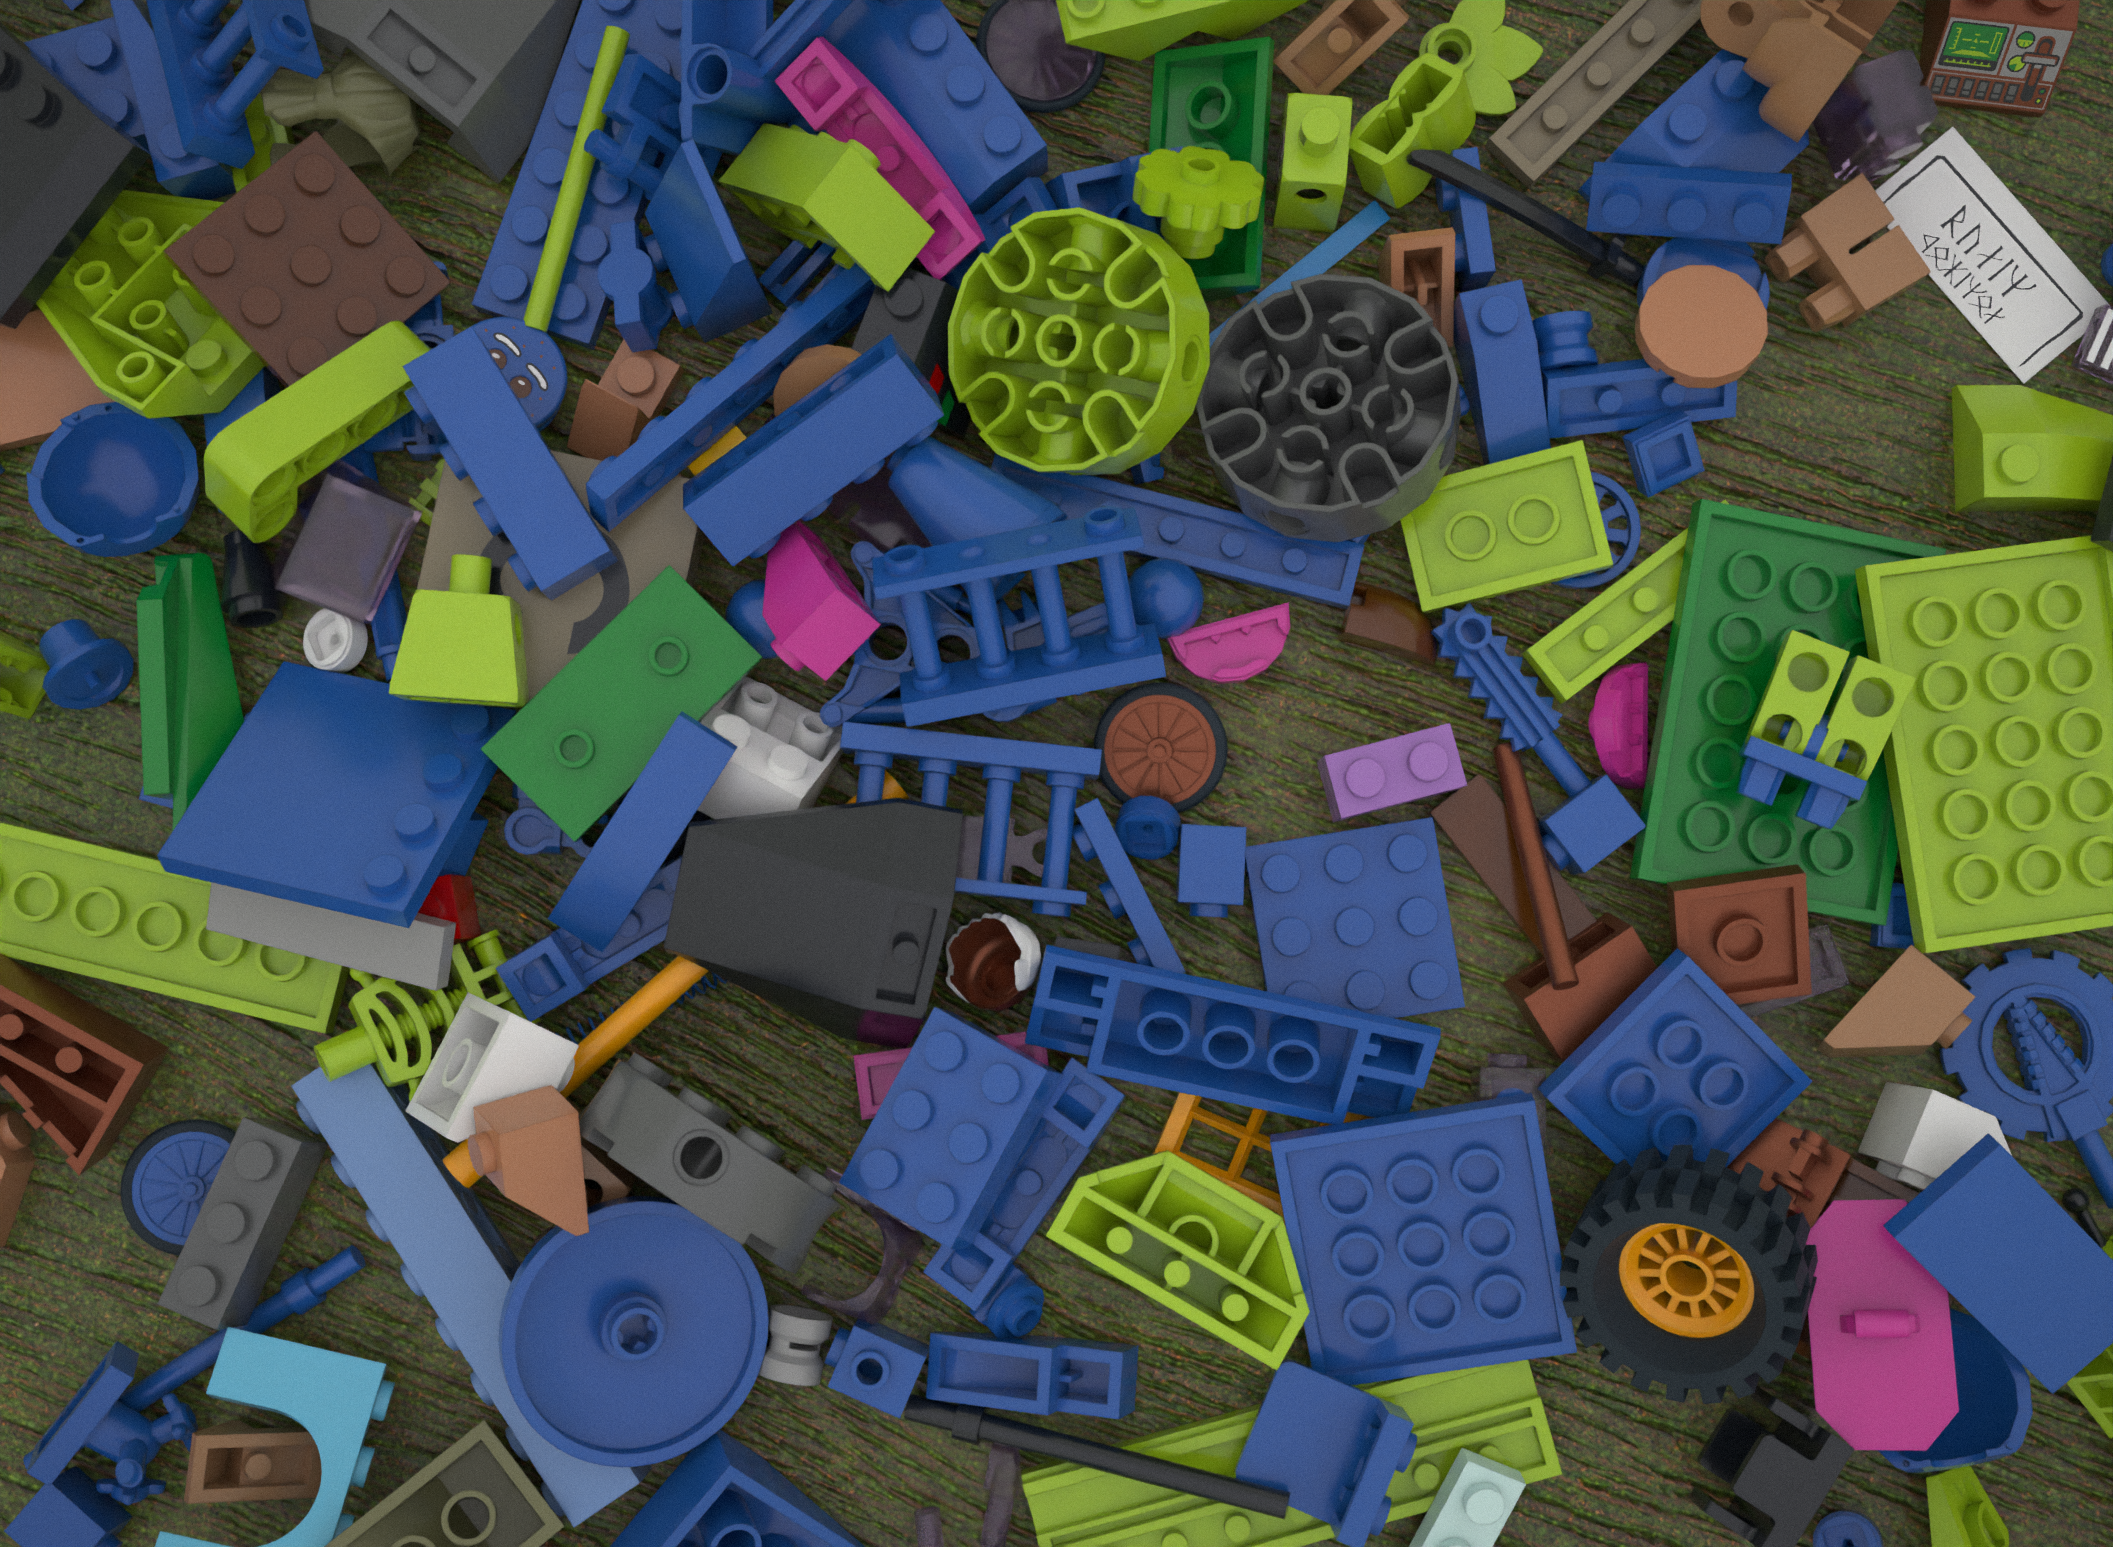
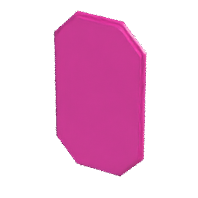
M1904 1199L1834 1200L1812 1226L1806 1245H1816L1818 1257L1814 1277H1817L1808 1309L1815 1410L1854 1450L1927 1451L1959 1412L1948 1291L1883 1226L1908 1204Z

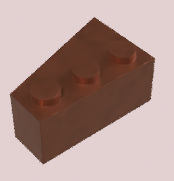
M0 953V1084L26 1110L22 1116L36 1130L42 1127L69 1156L65 1161L80 1176L107 1156L169 1047Z

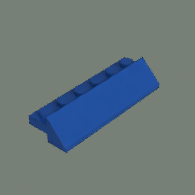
M1046 945L1027 1027L1025 1044L1087 1056V1073L1335 1125L1343 1124L1347 1112L1374 1118L1410 1112L1417 1088H1424L1441 1037V1030L1437 1027Z

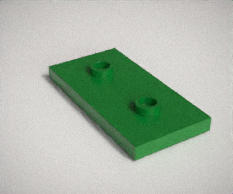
M668 565L512 717L481 750L574 842H578L630 791L681 711L700 722L763 658Z

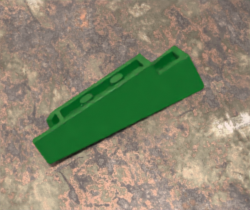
M203 553L156 556L154 559L156 585L142 587L136 600L144 795L168 800L173 799L172 832L244 723L211 557Z

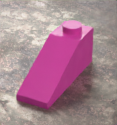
M797 520L781 532L779 541L768 551L762 616L776 637L770 645L775 653L794 670L799 672L806 665L826 681L881 624L820 536L801 520Z

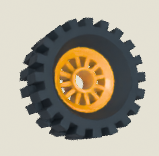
M1674 1145L1667 1161L1662 1162L1657 1148L1654 1147L1640 1151L1633 1167L1624 1159L1611 1168L1606 1181L1600 1180L1593 1190L1563 1253V1255H1566V1258L1560 1269V1286L1569 1287L1563 1300L1567 1317L1584 1316L1576 1335L1586 1348L1597 1342H1600L1605 1347L1599 1362L1614 1374L1624 1364L1635 1371L1630 1385L1642 1391L1648 1392L1651 1382L1654 1380L1667 1385L1666 1399L1684 1403L1689 1389H1700L1703 1404L1722 1402L1727 1385L1732 1387L1738 1399L1755 1393L1760 1376L1769 1384L1781 1373L1785 1358L1791 1360L1798 1346L1817 1280V1277H1814L1818 1257L1816 1245H1806L1811 1228L1803 1212L1787 1218L1786 1214L1792 1196L1780 1184L1767 1193L1759 1187L1764 1173L1763 1170L1747 1161L1742 1172L1739 1174L1725 1167L1730 1153L1713 1148L1710 1149L1705 1162L1693 1160L1692 1145ZM1682 1261L1692 1262L1698 1265L1701 1269L1691 1268L1684 1264Z

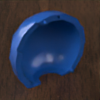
M118 402L89 405L61 419L62 424L41 445L31 473L26 472L28 500L43 527L79 552L100 557L128 556L145 552L164 544L183 530L191 517L200 495L196 449L182 426L170 417L147 419Z
M1952 1308L1950 1309L1959 1412L1927 1451L1877 1450L1894 1467L1907 1473L1955 1469L2009 1456L2022 1446L2033 1414L2030 1380L2023 1365L1975 1317Z

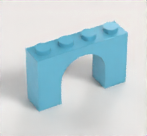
M227 1328L206 1394L214 1399L271 1411L292 1418L311 1434L318 1447L321 1459L322 1475L319 1492L306 1517L285 1536L257 1547H324L353 1524L355 1515L343 1513L350 1487L364 1488L375 1448L363 1446L371 1419L384 1422L395 1382L384 1380L387 1370L386 1364L240 1329ZM163 1531L159 1532L155 1547H233Z

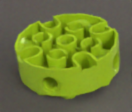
M1080 207L1032 213L1010 227L1012 232L1000 238L989 253L981 252L964 274L948 322L949 377L959 403H966L972 421L981 430L978 434L997 455L1037 472H1065L1074 476L1119 474L1160 453L1193 414L1210 366L1209 312L1191 267L1159 234Z

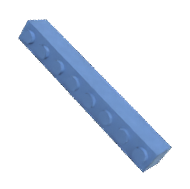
M375 1062L332 1082L327 1080L321 1067H318L291 1085L300 1099L296 1103L299 1116L312 1132L316 1134L321 1133L334 1152V1155L331 1156V1164L336 1174L348 1187H356L369 1207L365 1211V1215L370 1227L382 1241H391L404 1262L400 1265V1270L405 1282L416 1295L420 1297L425 1295L439 1316L435 1319L438 1333L453 1351L460 1350L474 1372L470 1374V1379L476 1393L488 1406L495 1404L508 1424L505 1432L510 1446L523 1461L531 1460L544 1481L541 1483L542 1494L553 1512L560 1517L566 1515L572 1526L576 1527L638 1485L652 1469L651 1465L611 1467L585 1462L572 1457L542 1438L520 1412L503 1374L498 1339L503 1303L513 1277L521 1264L472 1187L466 1188L444 1165L442 1159L449 1152L435 1130L406 1112L410 1103L408 1097L410 1091L406 1085L401 1084L387 1087Z

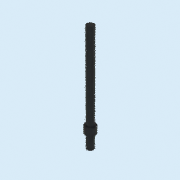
M915 1394L909 1396L906 1404L905 1420L950 1431L954 1440L977 1446L981 1440L1284 1520L1286 1518L1291 1492L988 1414V1407L960 1403L957 1406L938 1400L926 1399V1397Z

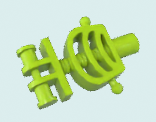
M498 929L485 933L467 943L469 950L474 949L483 968L478 972L473 973L460 943L453 946L450 972L458 989H453V993L447 992L446 995L442 989L435 991L383 976L376 980L371 973L350 968L351 977L355 981L360 982L364 988L356 993L349 1002V1009L358 1027L313 1047L318 1063L327 1080L332 1082L375 1062L387 1087H394L405 1083L409 1084L410 1092L408 1097L409 1101H411L432 1061V1042L429 1034L431 1028L437 1029V1025L441 1026L444 1038L467 993L498 1007L501 1006L502 1009L529 1021L495 969L498 965L509 959L499 943L498 937L500 933ZM494 978L501 993L486 999L480 984ZM405 984L419 990L427 998L428 1004L424 1002L422 1007L416 1005L411 996L398 985ZM378 997L386 998L401 1014H397L396 1018L393 1017ZM372 1018L377 1022V1027L375 1026ZM540 1018L532 1021L534 1024L541 1022ZM413 1037L416 1048V1064L409 1067L405 1039L410 1041ZM387 1049H390L392 1060L387 1052Z

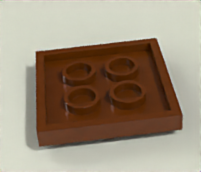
M317 131L313 132L164 250V257L285 388L383 325L397 320L405 324L446 290L451 283Z

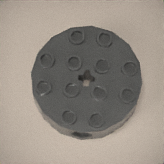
M1318 274L1291 282L1292 289L1274 293L1259 304L1255 299L1231 316L1210 348V366L1199 394L1196 408L1216 478L1246 516L1289 538L1341 542L1386 530L1429 499L1454 459L1461 406L1458 376L1451 352H1449L1445 338L1434 327L1433 319L1414 298L1370 277Z
M633 1052L627 1062L618 1058L597 1094L579 1115L580 1135L608 1152L607 1155L711 1226L740 1244H747L767 1260L784 1270L796 1274L806 1260L808 1249L817 1232L833 1212L838 1211L841 1206L831 1198L838 1186L804 1164L797 1174L779 1163L786 1151L751 1128L742 1125L736 1134L725 1127L732 1115L686 1086H684L679 1095L673 1093L667 1087L674 1077L644 1057Z

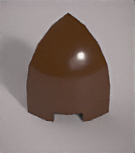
M1355 581L1350 605L1345 610L1338 640L1435 666L1437 640L1430 632L1433 630L1430 619L1417 604L1389 589Z

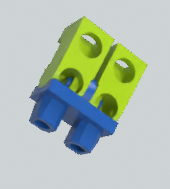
M1791 630L1784 637L1776 658V664L1751 723L1748 735L1738 755L1745 758V761L1741 768L1736 793L1772 806L1784 776L1788 775L1808 783L1795 816L1822 828L1832 829L1844 812L1848 801L1860 800L1867 780L1917 678L1858 655L1849 660L1839 683L1841 685L1828 715H1825L1824 711L1850 652Z

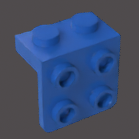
M1286 1359L1282 1361L1278 1370H1275L1236 1464L1235 1475L1237 1479L1291 1492L1288 1506L1329 1523L1337 1541L1350 1547H1364L1369 1533L1378 1536L1385 1525L1391 1507V1497L1385 1494L1395 1470L1403 1473L1412 1459L1417 1443V1435L1411 1432L1414 1423L1403 1407L1299 1362Z

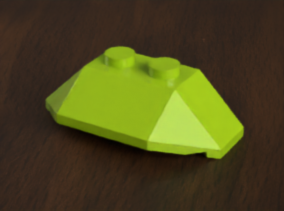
M1169 1150L1079 1176L1046 1233V1237L1276 1371L1310 1313L1282 1216Z

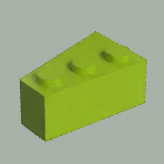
M764 123L719 180L763 224L809 249L814 246L817 240L837 249L831 257L836 264L850 270L856 262L871 277L875 285L888 292L935 232L876 171L881 163L868 148L854 139H849L847 143L837 141L825 132H820L817 136L808 134L796 125H791L788 129Z

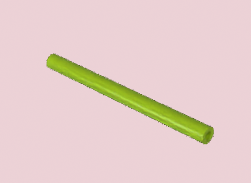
M606 26L523 318L525 326L546 333L596 159L584 150V144L593 130L599 129L602 132L604 131L608 116L601 111L624 60L630 34L627 31L616 26Z

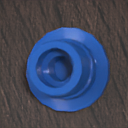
M72 619L58 623L50 628L40 640L39 650L50 667V670L44 676L42 687L50 700L63 708L81 710L98 707L117 697L127 687L133 674V658L124 643L113 638L100 639L90 624L84 620Z

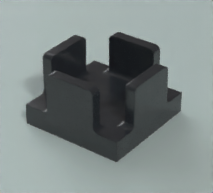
M1756 1386L1755 1393H1752L1750 1397L1783 1418L1775 1431L1770 1432L1735 1409H1727L1698 1455V1462L1704 1468L1728 1482L1730 1489L1736 1496L1729 1507L1695 1486L1688 1498L1706 1514L1748 1540L1755 1547H1795L1854 1451V1448L1759 1386Z

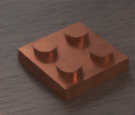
M1798 864L1667 882L1672 953L1678 948L1689 956L1736 1005L1812 994L1806 873Z

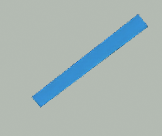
M1374 200L1242 308L1255 299L1259 304L1274 293L1292 289L1291 282L1323 274L1391 218ZM1230 318L1209 334L1210 348Z

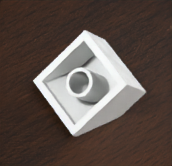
M467 993L406 1112L442 1136L457 1143L468 1139L470 1135L476 1134L473 1110L475 1106L552 1085L560 1093L566 1087L575 1067L573 1057L579 1045L475 995Z

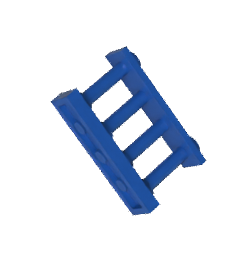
M146 0L183 151L243 169L255 154L244 111L281 66L315 79L324 71L304 0H242L243 3L223 29L219 15L231 0ZM253 38L256 52L235 77L232 62L249 40Z
M1102 506L1088 511L1083 517L926 548H921L917 545H903L889 550L884 556L872 558L873 586L876 600L899 596L915 663L913 670L899 673L901 705L906 726L926 724L1166 677L1163 654L1154 623L1141 626L1135 623L1123 553L1124 551L1145 547L1135 507L1121 509L1116 506ZM1097 557L1110 629L1105 633L1074 638L1070 635L1057 564ZM1031 570L1045 642L1039 646L1011 651L1005 647L991 577ZM965 583L980 655L973 659L945 663L940 658L925 590Z
M843 722L840 748L845 754H854V765L860 766L856 803L882 800L885 769H892L893 759L919 761L918 772L924 773L921 802L946 807L949 776H956L957 766L983 768L982 779L988 780L977 880L956 878L954 893L1033 901V914L1070 917L1071 906L1084 907L1086 905L1087 892L1067 890L1075 816L1074 809L1076 807L1077 790H1084L1085 780L1097 781L1099 777L1101 749ZM1021 773L1047 775L1046 786L1052 787L1041 887L1003 883L1013 783H1020Z

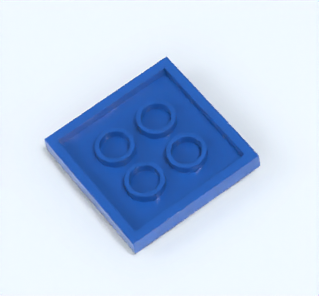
M1433 817L1246 847L1245 870L1265 991L1390 1018L1465 1007Z
M1677 948L1537 1089L1616 1165L1625 1159L1633 1167L1640 1151L1654 1147L1657 1148L1662 1162L1667 1161L1674 1145H1692L1693 1160L1705 1162L1711 1148L1730 1153L1725 1166L1727 1167L1813 1081L1689 956Z

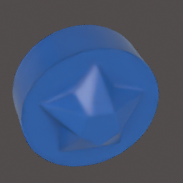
M1138 796L1128 800L1120 808L1115 825V833L1124 851L1140 859H1159L1171 853L1176 847L1181 820L1177 810L1167 801L1154 796Z
M1842 1509L1828 1514L1819 1522L1813 1535V1547H1884L1882 1535L1876 1524L1869 1517L1855 1510Z

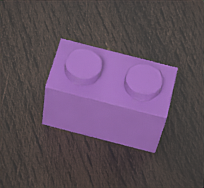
M1450 723L1325 755L1317 761L1333 823L1456 791L1467 786Z

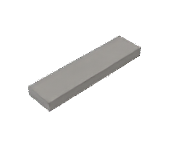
M212 882L206 925L207 930L435 991L448 986L456 928L455 922L417 913L410 928H405Z

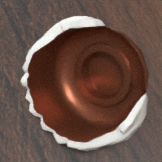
M1001 912L994 914L985 913L981 919L972 918L969 924L958 927L957 934L952 935L946 946L949 966L948 976L946 977L947 985L965 1002L985 1010L1002 1011L1019 1003L1031 989L1041 966L1040 943L1034 932L1027 925L1018 922L1016 918L1003 915Z

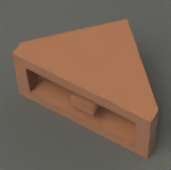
M1453 227L1389 235L1377 261L1380 282L1414 298L1433 319L1434 327L1445 338L1447 346H1453L1455 231Z

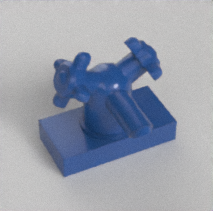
M116 1341L35 1445L27 1474L51 1486L79 1448L85 1446L117 1463L115 1470L116 1478L98 1479L96 1490L102 1494H111L115 1500L124 1505L140 1502L148 1497V1495L163 1493L166 1486V1481L154 1480L146 1477L147 1464L156 1457L163 1444L174 1439L176 1441L182 1440L190 1452L192 1433L198 1430L196 1416L191 1407L184 1402H179L174 1393L162 1396L168 1414L153 1421L118 1400L134 1379L139 1353Z

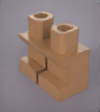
M1863 173L1800 216L1783 234L1784 239L1782 243L1778 244L1765 257L1766 264L1777 280L1786 283L1806 270L1819 290L1798 304L1801 315L1814 332L1821 331L1842 322L1844 327H1847L1883 303L1889 302L1908 291L1931 273L1899 225L1856 253L1850 254L1851 251L1854 252L1874 239L1895 220Z

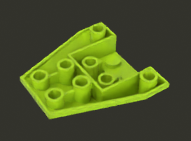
M123 190L36 302L103 395L147 419L220 413L265 366L164 257L165 249L225 202Z

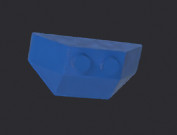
M1721 49L1649 115L1605 162L1779 173L1809 145V132L1807 129L1799 142L1796 143L1764 122L1759 115V105L1770 88L1754 80L1742 70L1748 58ZM1592 175L1577 191L1588 203L1590 201ZM1619 233V234L1622 235V236H1632V235H1636V234H1621V233Z

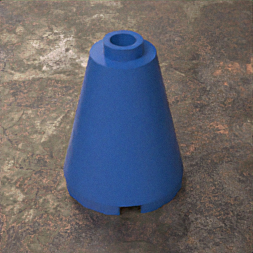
M930 436L914 446L902 445L887 464V468L893 472L888 481V486L932 546L1064 521L1068 517L1059 508V505L1052 500ZM1017 572L991 577L996 603L1000 602L999 600L1004 598L1026 574ZM961 583L960 585L966 591L965 583Z

